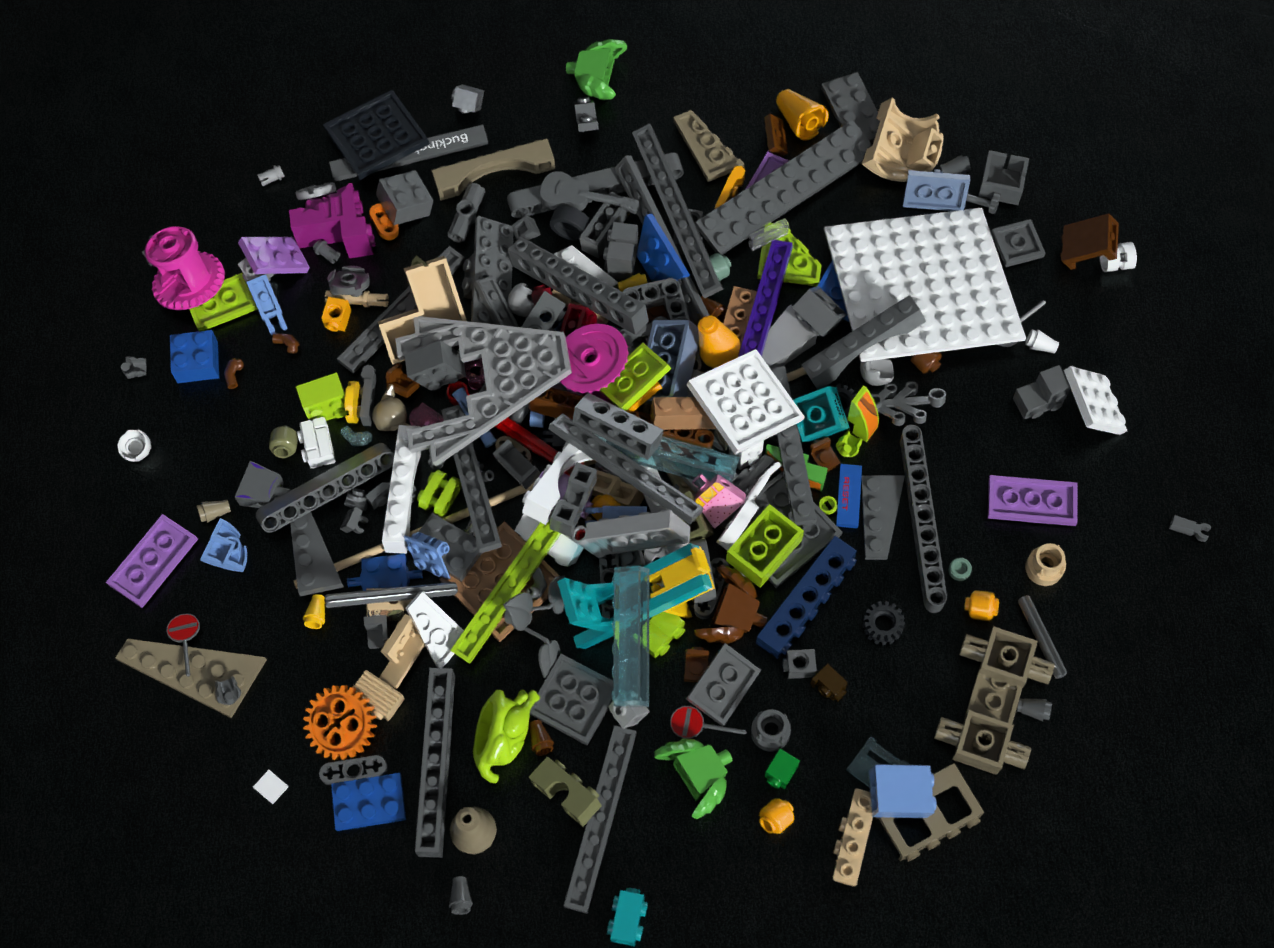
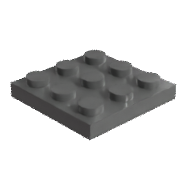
M560 654L538 692L540 699L532 706L530 715L588 745L607 712L608 706L612 703L613 697L620 689V684Z

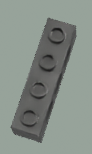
M587 393L575 406L572 423L646 460L660 446L664 431L590 393Z

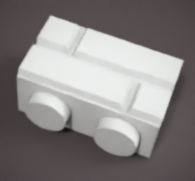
M325 417L300 422L301 430L297 431L300 444L304 443L305 449L301 450L303 461L308 462L310 468L335 463L336 460Z

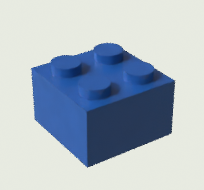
M212 330L170 335L171 373L177 383L219 378L218 341Z

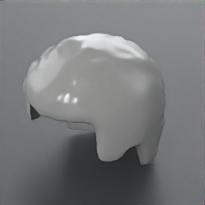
M520 283L509 293L507 303L512 313L527 318L534 307L531 297L528 296L532 294V290L527 288V284Z
M889 359L860 363L862 378L872 386L888 384L894 378L893 364Z

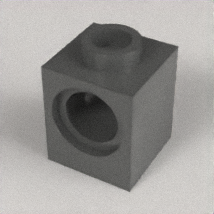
M815 649L788 650L786 658L782 659L783 672H787L788 679L811 678L816 675ZM796 660H800L805 664V666L802 668H797L794 666L793 662Z

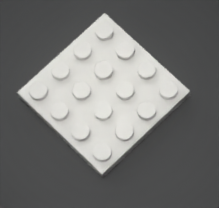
M756 349L689 380L686 384L734 454L801 422L805 417Z

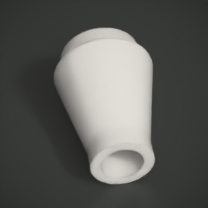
M1031 330L1025 345L1029 346V349L1055 354L1059 342L1053 340L1040 330Z

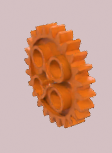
M334 685L332 690L324 688V694L317 693L318 700H310L313 708L305 709L310 713V717L303 718V720L309 722V725L303 727V729L310 730L306 739L313 738L310 746H318L316 753L324 752V758H330L332 755L333 760H339L340 757L342 760H346L348 755L356 757V751L359 753L364 752L362 745H370L367 737L375 736L370 732V729L377 727V725L371 723V720L377 718V716L370 715L374 706L367 707L370 699H362L363 692L356 693L355 687L348 689L347 685H341L340 688L338 685ZM341 701H343L345 704V709L343 712H341L339 709V703ZM353 709H355V712L349 716ZM324 715L328 719V723L326 726H324L322 723V718ZM354 719L358 721V728L356 730L352 727ZM329 729H331V731L327 734V736H325V733H326ZM337 733H339L341 736V742L339 745L335 741V736Z

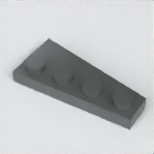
M905 475L861 476L865 560H887Z

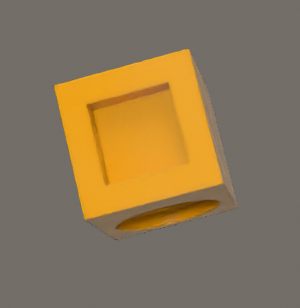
M328 297L321 317L325 328L330 331L346 330L351 314L349 301Z

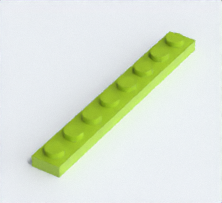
M550 520L546 525L540 522L451 648V652L470 664L505 615L506 609L503 604L522 591L561 535V533L550 529Z

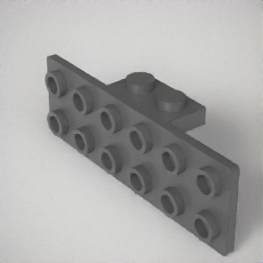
M478 216L475 222L474 253L463 264L465 275L462 289H464L463 297L472 299L471 322L494 324L474 283L477 280L493 275L506 302L508 301L509 293L512 290V263L508 249L513 245L514 231L510 225Z

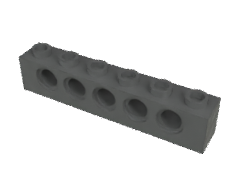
M544 291L521 327L555 331L553 325L556 321L560 323L565 316L564 308L566 304ZM540 315H549L551 321H541ZM486 383L479 392L487 391Z

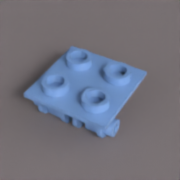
M421 532L413 533L411 537L404 536L408 545L407 549L412 554L414 564L418 569L431 572L437 577L441 576L448 580L451 579L442 559V556L447 554L450 549L447 542L437 540Z

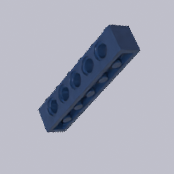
M834 536L759 633L756 644L777 659L781 654L786 655L793 645L790 643L795 636L799 638L806 628L803 626L808 619L812 621L819 610L816 608L819 604L827 602L831 596L829 591L832 587L840 585L844 579L842 574L845 570L848 569L850 571L855 565L857 550ZM837 562L839 564V567L833 568L829 565V563ZM823 578L827 583L824 585L818 584L816 579ZM811 595L814 600L808 602L803 599V596ZM796 611L800 613L801 617L795 619L790 616V613ZM780 628L786 629L788 634L781 636L777 633V630Z

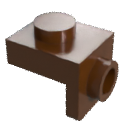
M397 363L386 372L387 388L389 384H393L394 393L408 398L420 387L419 383L408 378L403 373L402 364Z

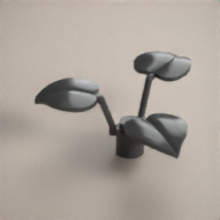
M557 576L551 581L548 589V599L550 601L548 605L533 607L532 596L525 592L512 597L503 604L506 609L504 618L507 624L513 625L518 631L525 630L544 642L539 649V665L544 679L548 677L559 658L560 647L556 640L549 642L548 638L528 628L527 625L532 620L531 611L551 609L552 607L555 614L564 611V602L557 581L566 578L565 576Z

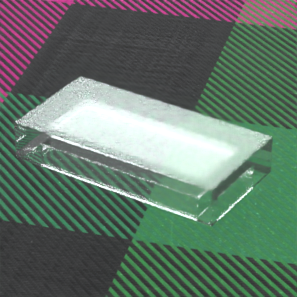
M786 218L750 234V249L754 251L771 243L772 240L788 235L789 223Z

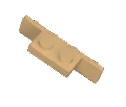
M404 614L401 621L397 623L395 630L381 650L390 662L379 679L394 689L399 687L425 646L414 623L407 614Z
M855 789L847 818L842 817L839 831L843 832L841 841H836L833 853L837 854L833 880L850 886H856L873 818L871 795L868 791Z

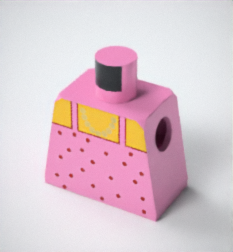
M701 473L692 482L699 489L694 501L704 508L702 513L714 528L745 503L746 494L721 475H716L709 481Z

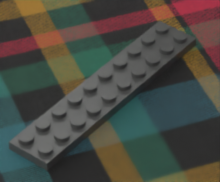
M852 120L696 221L695 226L715 253L723 255L862 163L866 150L872 147V144Z

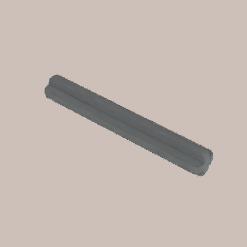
M1030 596L1021 597L1018 603L1038 641L1045 659L1055 663L1054 677L1056 679L1064 677L1067 671Z

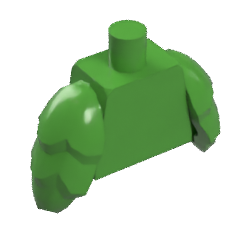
M608 39L602 42L597 41L591 44L585 51L579 53L577 62H567L566 72L567 74L575 75L580 89L586 95L594 96L601 100L613 99L616 93L608 85L614 59L618 58L627 49V45L622 40Z
M693 739L668 742L665 746L655 750L654 757L656 759L675 760L673 765L695 801L702 798L691 817L698 819L705 814L711 813L716 804L723 800L726 792L725 776L727 770L725 765L732 762V756L728 750L725 749L716 754L711 745L704 746L701 742Z

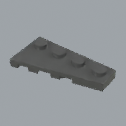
M309 512L291 522L299 595L305 596L344 587L312 513Z

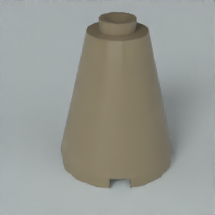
M479 807L461 809L450 825V837L457 849L469 854L481 853L488 849L493 843L497 831L492 815Z

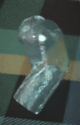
M346 426L340 432L352 446H363L372 441V434L368 431L354 433L349 426Z

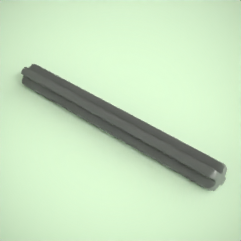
M456 582L327 594L324 600L325 606L331 608L414 599L420 591L424 592L429 598L456 595L458 588Z

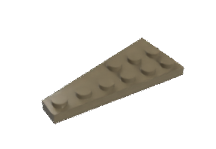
M127 639L116 656L118 661L230 718L233 717L266 662L265 657L188 647L190 676L187 677L183 646ZM234 676L238 683L237 686L241 689L239 699L232 705L218 703L215 695V681H225Z

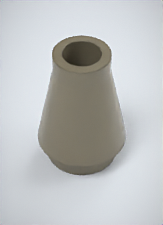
M228 500L201 502V505H197L201 522L207 521L208 523L231 512Z

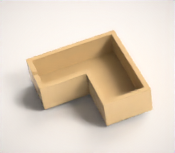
M445 256L426 261L427 266L420 263L405 268L404 271L417 309L377 321L392 365L405 361V359L400 360L397 356L395 338L415 333L413 318L423 316L467 321Z

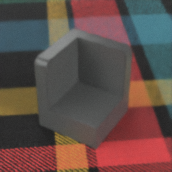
M387 615L364 617L369 649L383 648L385 642L390 638V623Z

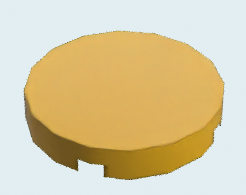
M349 381L344 399L345 411H349V415H346L345 418L348 423H358L357 407L361 405L360 385L357 381Z

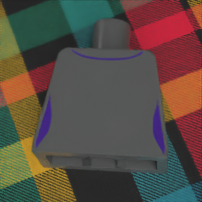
M250 461L235 499L240 506L260 508L291 491V489L283 487L284 481L281 475Z

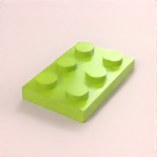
M242 273L225 279L220 290L210 300L200 306L191 308L190 312L198 331H205L255 311L257 307Z
M644 343L627 357L628 362L625 363V370L621 371L620 377H616L614 383H609L607 388L603 387L600 389V392L614 405L625 411L671 370L670 366Z

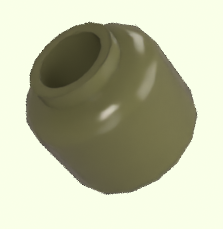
M280 426L273 429L269 441L270 451L279 458H287L293 455L297 450V432L288 426Z

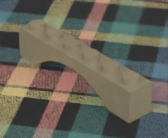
M548 139L536 140L526 145H518L504 151L500 150L493 154L478 156L475 159L459 161L453 165L441 166L432 170L440 200L459 196L468 184L486 174L501 170H523L538 174L555 169V162Z

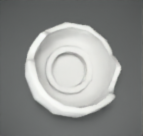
M139 429L127 430L120 437L117 444L119 454L125 460L132 462L144 459L151 449L150 439Z

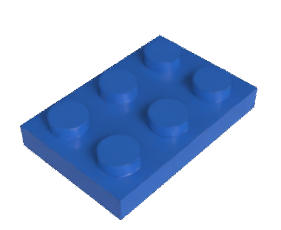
M401 773L331 784L336 831L406 820Z

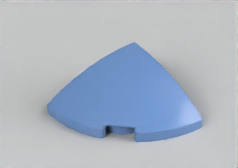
M220 518L200 561L223 569L243 572L247 563L246 546L243 547L239 540L241 534L234 526Z

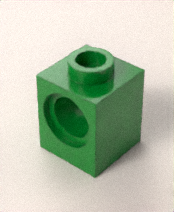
M779 749L765 773V778L768 779L767 782L777 789L779 787L785 789L798 768L800 760Z

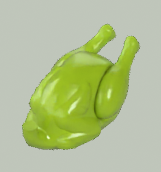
M496 690L486 701L480 712L473 755L481 776L490 783H497L499 780L498 774L490 771L491 766L511 763L524 745L528 732L530 710L534 703L540 699L535 690L530 691L528 694L525 690H521L514 700L505 697L504 691Z

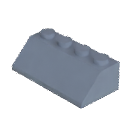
M653 320L648 347L670 366L671 370L658 381L662 389L645 403L652 405L653 397H687L689 388L686 384L692 377L699 344L698 327L690 320Z

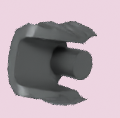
M125 357L126 362L121 365V369L128 379L146 376L145 358Z
M234 676L225 681H215V695L218 703L232 705L239 699L241 689L237 686L238 683Z

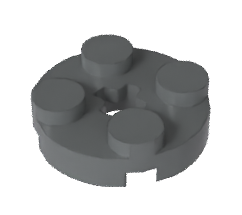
M344 266L342 271L336 273L335 269L328 275V286L332 295L359 297L363 294L362 291L366 290L370 284L368 272L366 274L365 270L358 266Z

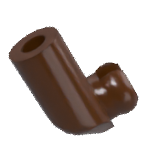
M273 333V343L285 344L288 353L298 352L299 342L291 334Z
M233 358L229 360L225 368L224 377L228 389H234L238 386L235 373L236 370L243 368V361L241 359Z

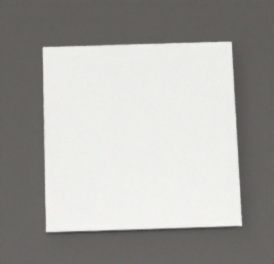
M982 208L824 227L852 331L908 295L915 301L926 320L925 323L907 334L887 338L869 347L859 354L861 362L1026 340Z

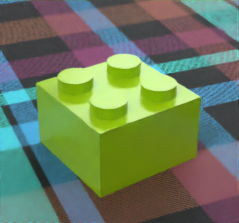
M337 373L296 386L308 420L312 421L316 418L325 417L326 421L333 418H342L349 413L344 408L345 392Z

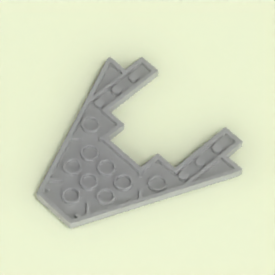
M418 316L413 318L414 334L395 338L397 356L400 360L405 359V354L439 340L450 347L459 345L460 357L463 363L482 358L487 391L466 396L469 415L407 431L411 453L431 449L432 463L435 466L444 462L572 373L564 332Z

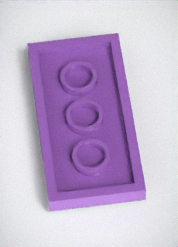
M990 475L988 478V519L1076 526L1078 483Z
M162 514L106 583L143 608L196 543L198 538Z

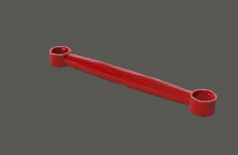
M457 381L447 387L448 399L455 406L459 404L455 398L451 397L453 391L464 387L466 393L470 395L467 386L463 382ZM507 417L494 426L553 464L558 451Z

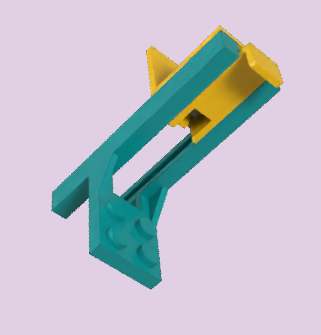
M690 543L611 583L588 585L567 578L557 581L570 624L588 628V630L573 637L576 647L587 649L632 627L633 622L642 615L643 611L644 621L661 612L687 619L692 617L687 602L715 588L704 550L700 546ZM645 582L652 583L651 589L654 593L650 595L651 599L644 602L643 608L642 604L634 607L638 612H633V608L611 619L601 616L598 605Z

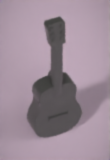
M564 172L548 174L541 185L540 195L542 203L550 210H555L559 206H570L582 211L588 202L591 203L592 201L621 206L622 209L636 214L639 208L638 200L624 196L619 198L590 192L588 182L576 180Z

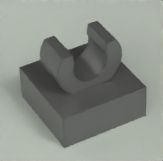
M354 507L348 510L340 530L346 533L351 531L358 534L363 533L364 530L359 528L358 522L360 521L365 524L368 522V519L361 516L363 512L361 509Z

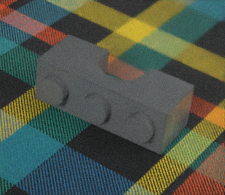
M576 462L568 479L565 495L562 500H558L550 517L551 530L571 537L596 484V469Z

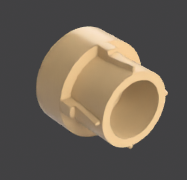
M1044 544L1032 550L1025 565L1028 577L1034 583L1042 586L1053 585L1061 579L1066 569L1065 554L1059 545ZM1041 562L1048 563L1051 568L1046 567Z

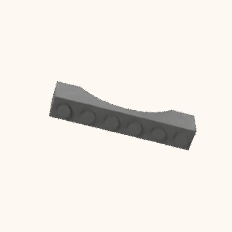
M908 295L801 365L817 390H820L835 381L843 369L869 347L887 338L907 334L925 323L926 320L915 301Z

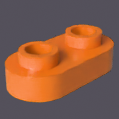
M381 204L373 205L370 208V219L378 234L385 240L395 239L399 234L398 224H392Z

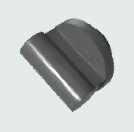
M353 488L352 491H348L344 506L350 508L357 507L362 511H366L368 501L365 490Z

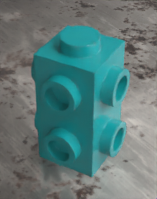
M626 888V891L620 890V895L614 897L612 910L616 911L615 919L609 921L607 934L611 935V942L635 947L636 940H641L643 926H639L641 916H646L648 902H644V895L640 894V890Z

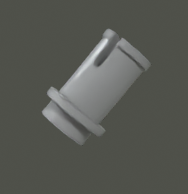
M274 165L273 169L258 174L262 186L278 179L282 180L281 178L285 177L280 165L277 167Z

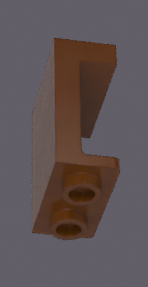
M1108 213L1064 225L1062 235L1063 249L1061 252L1062 262L1072 270L1076 268V262L1102 255L1109 261L1117 259L1119 223Z

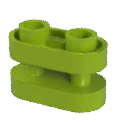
M437 470L430 474L427 481L428 484L425 490H421L418 494L417 501L419 502V507L427 511L434 506V514L443 518L458 496L462 485L460 479L454 476L447 481V473ZM444 488V490H443V492L441 493L439 499H437V497H438V495L440 494L441 490Z

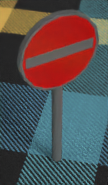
M181 614L169 622L166 632L172 641L183 642L186 676L189 677L190 665L187 641L197 635L200 623L198 618L192 614Z
M682 706L676 709L670 719L673 733L682 739H692L698 736L703 728L738 734L747 733L746 730L706 724L704 723L702 713L692 706Z

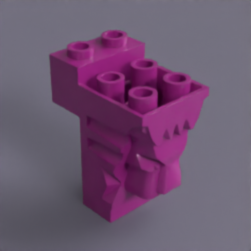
M348 183L347 186L338 189L337 193L329 194L322 198L306 200L305 208L299 207L289 210L291 229L299 248L312 247L318 240H325L327 244L344 242L349 258L373 255L372 247L376 246L374 234H372L371 224L366 223L365 216L362 217V213H364L362 201H360L358 190H354L352 183Z

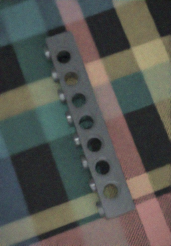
M520 237L508 249L513 267L577 303L588 307L593 312L636 335L649 322L645 304L525 238Z
M429 668L415 852L419 857H442L455 689V674L452 668Z

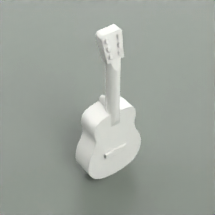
M780 462L771 465L758 479L747 495L745 503L740 506L716 543L726 550H729L758 510L759 507L755 503V499L767 483L769 477L782 466Z

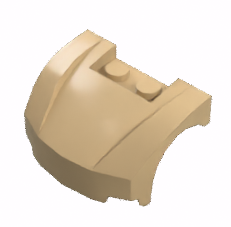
M893 98L881 103L877 119L880 121L872 147L866 150L862 165L885 179L898 182L907 181L908 170L932 171L940 158L943 145V133L939 132V124L937 122L939 115L935 114L926 118H912L900 112Z

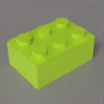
M769 504L729 548L726 561L761 588L800 544L804 530Z

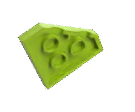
M769 223L766 225L757 279L762 277L772 240L792 242L793 244L783 282L818 286L821 273L820 262L808 253L809 250L799 239H796L791 234V230L785 224Z

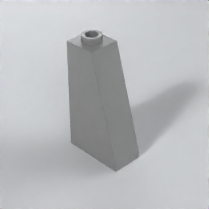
M792 305L786 308L769 329L762 358L769 368L786 365L816 344L817 335L811 331L809 324L805 320L802 321L795 315L796 311L792 308Z

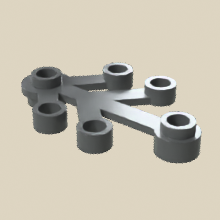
M916 382L906 383L905 388L898 394L895 384H886L884 390L878 395L871 394L877 411L892 418V423L896 426H901L905 423V414L903 412L913 416L915 423L923 424L926 422L927 413L910 405L931 404V406L938 408L946 401V392L940 388L931 389L929 396L907 398L909 395L912 396L918 393V384ZM889 407H895L903 412H896Z

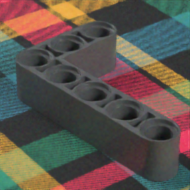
M676 279L659 280L629 287L623 291V293L645 304L646 309L664 305L668 320H690L681 286ZM673 288L676 292L667 293L666 289ZM651 292L654 293L656 296L654 298H648L646 297V294ZM679 307L681 311L675 313L671 311V308ZM697 349L694 365L697 367L696 370L701 371V359Z

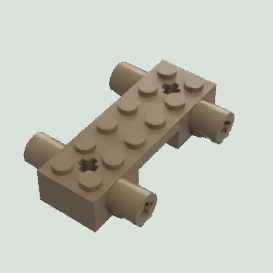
M994 626L987 640L969 634L965 635L959 655L981 663L963 724L941 717L934 739L956 746L952 760L996 775L1002 769L1003 762L1025 769L1031 753V747L1010 740L1014 727L1012 723L1021 691L1027 678L1048 685L1055 666L1053 662L1034 656L1038 641ZM980 739L984 740L985 746L980 744Z

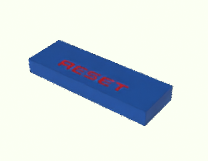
M840 464L837 527L858 528L862 466Z

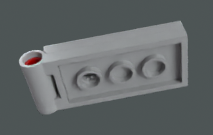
M661 509L656 513L641 512L635 516L621 515L615 519L601 518L599 521L588 522L586 527L577 526L574 529L572 539L595 557L601 558L608 554L689 544L690 526L671 510Z

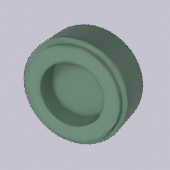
M964 558L954 559L949 566L950 576L957 581L966 580L972 571L970 562Z

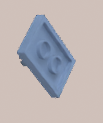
M935 169L934 172L908 170L903 207L945 211L964 210L970 175L943 173L938 169Z

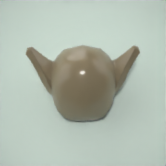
M389 384L381 401L372 412L373 422L380 431L398 430L399 425H409L406 423L408 417L406 407L400 399L395 398L393 384Z

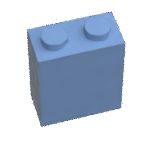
M874 765L869 770L872 817L928 818L936 810V798L932 792L934 775L931 773L930 766Z

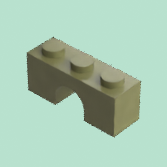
M546 757L529 776V779L549 799L558 791H569L568 797L561 805L569 816L581 826H584L602 806L598 800L599 794L590 786L586 789L581 785L583 783L582 780L574 773L569 775L565 771L566 767L556 759L553 762L549 757Z

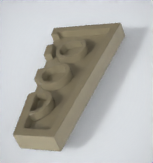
M692 110L673 117L674 124L707 182L731 173L736 166L744 168V163L737 159L733 152L720 142V138L716 134H712L707 129L708 126Z

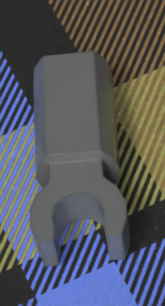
M1173 515L1169 529L1188 536L1194 535L1199 541L1206 542L1209 536L1202 534L1201 530L1208 532L1211 526L1206 523L1199 525L1195 521Z

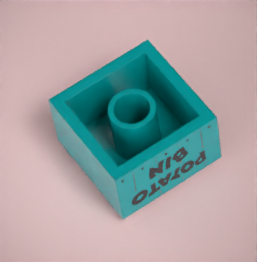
M827 386L793 400L805 416L801 422L797 423L802 442L811 443L819 438L849 429L837 388Z

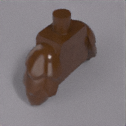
M722 564L718 566L717 571L727 585L723 588L710 625L716 628H702L694 630L696 637L705 639L708 643L720 642L721 644H728L743 637L744 633L750 631L752 625L763 629L768 616L757 612L760 602L756 599V589L750 579L743 576L737 569Z

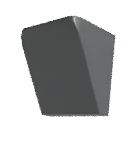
M527 215L511 225L516 240L520 237L529 240L541 235L535 220Z

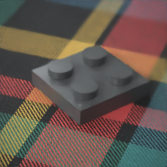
M1031 219L992 229L991 235L1005 267L1045 256L1044 248Z

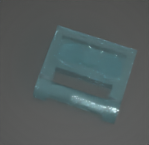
M872 736L847 768L848 772L869 787V770L874 765H880L867 755L870 750L891 765H909L905 760H899L877 744V740Z

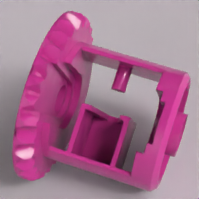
M179 226L165 228L154 234L145 246L146 259L150 264L158 268V274L154 276V281L152 282V291L154 297L162 306L173 310L191 309L204 304L220 290L225 278L222 263L213 254L198 251V242L189 229Z
M606 324L583 326L566 337L572 373L560 382L568 390L580 392L584 396L590 393L613 404L600 392V389L603 387L607 388L611 382L614 383L615 378L620 377L621 371L625 370V363L628 362L627 356L629 355L628 345L623 335L612 326ZM593 355L589 358L591 362H586L588 356Z

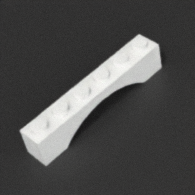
M399 425L382 537V543L387 553L407 554L408 545L404 536L410 537L412 493L421 451L411 453L407 431L419 428L420 426Z
M596 435L597 437H599V438L602 439L603 441H605V442L607 441L606 439H604V438H602V437ZM566 441L563 451H559L556 454L553 464H548L545 468L543 477L536 479L533 490H528L524 495L522 502L525 504L522 513L546 525L560 499L558 480L568 469L575 466L576 462L582 463L593 459Z

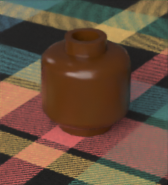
M934 352L912 355L911 363L921 373H927L928 371L933 373L941 366L939 361L942 354Z

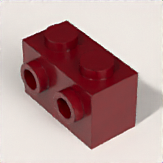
M569 303L560 332H564L567 337L573 331L583 326L596 324L597 315L586 306Z

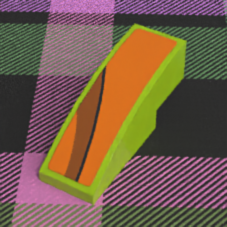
M863 385L851 401L847 420L854 424L852 434L859 438L861 437L863 441L867 442L878 428L879 415L872 395L868 388Z

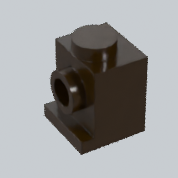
M827 664L812 678L810 685L813 688L817 685L818 691L825 698L829 697L833 701H839L847 692L845 689L848 682Z

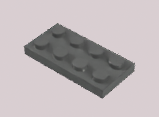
M858 72L822 83L821 89L840 128L853 120L867 139L873 143L880 123L877 119L878 111Z

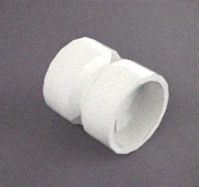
M1132 242L1118 244V254L1115 260L1109 261L1104 255L1100 256V264L1104 272L1117 271L1118 268L1121 270L1133 269L1137 262L1136 249Z

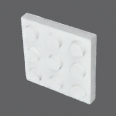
M1072 366L1064 370L1086 427L1119 435L1127 431L1126 421L1117 407L1118 401L1111 392L1109 379L1105 375Z

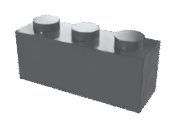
M613 192L609 194V196L623 198ZM603 203L579 237L582 251L599 259L605 247L608 246L607 234L609 229L612 230L613 222L624 223L630 212L622 209L621 206Z

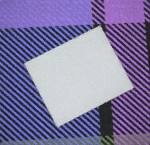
M270 770L253 786L272 804L289 787Z

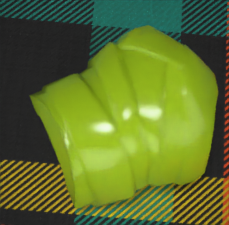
M847 430L839 438L836 448L842 456L853 457L858 454L863 439L861 437L856 438Z

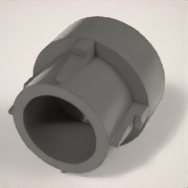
M772 709L761 711L757 714L751 728V736L757 747L764 751L774 752L782 749L787 744L791 733V726L786 714ZM768 726H773L776 728L777 733L773 736L768 735L764 729Z

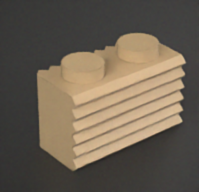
M365 670L364 674L353 686L356 688V693H364L362 699H370L367 707L374 706L370 713L376 715L379 720L384 718L389 721L405 700L403 694L367 670Z

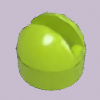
M825 496L820 500L819 507L825 514H832L837 509V502L833 497ZM825 502H829L832 507L831 510L827 508L824 504Z

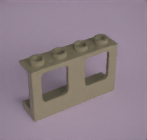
M955 764L933 774V796L935 797L953 786L957 787L971 809L969 816L954 824H949L936 804L934 813L928 818H923L931 832V836L912 847L905 843L894 824V818L875 817L876 820L879 819L899 852L900 861L904 859L911 861L920 855V850L926 847L928 850H931L941 844L940 839L946 836L948 839H951L961 833L960 828L966 825L968 828H971L981 822L979 818L984 814V811Z

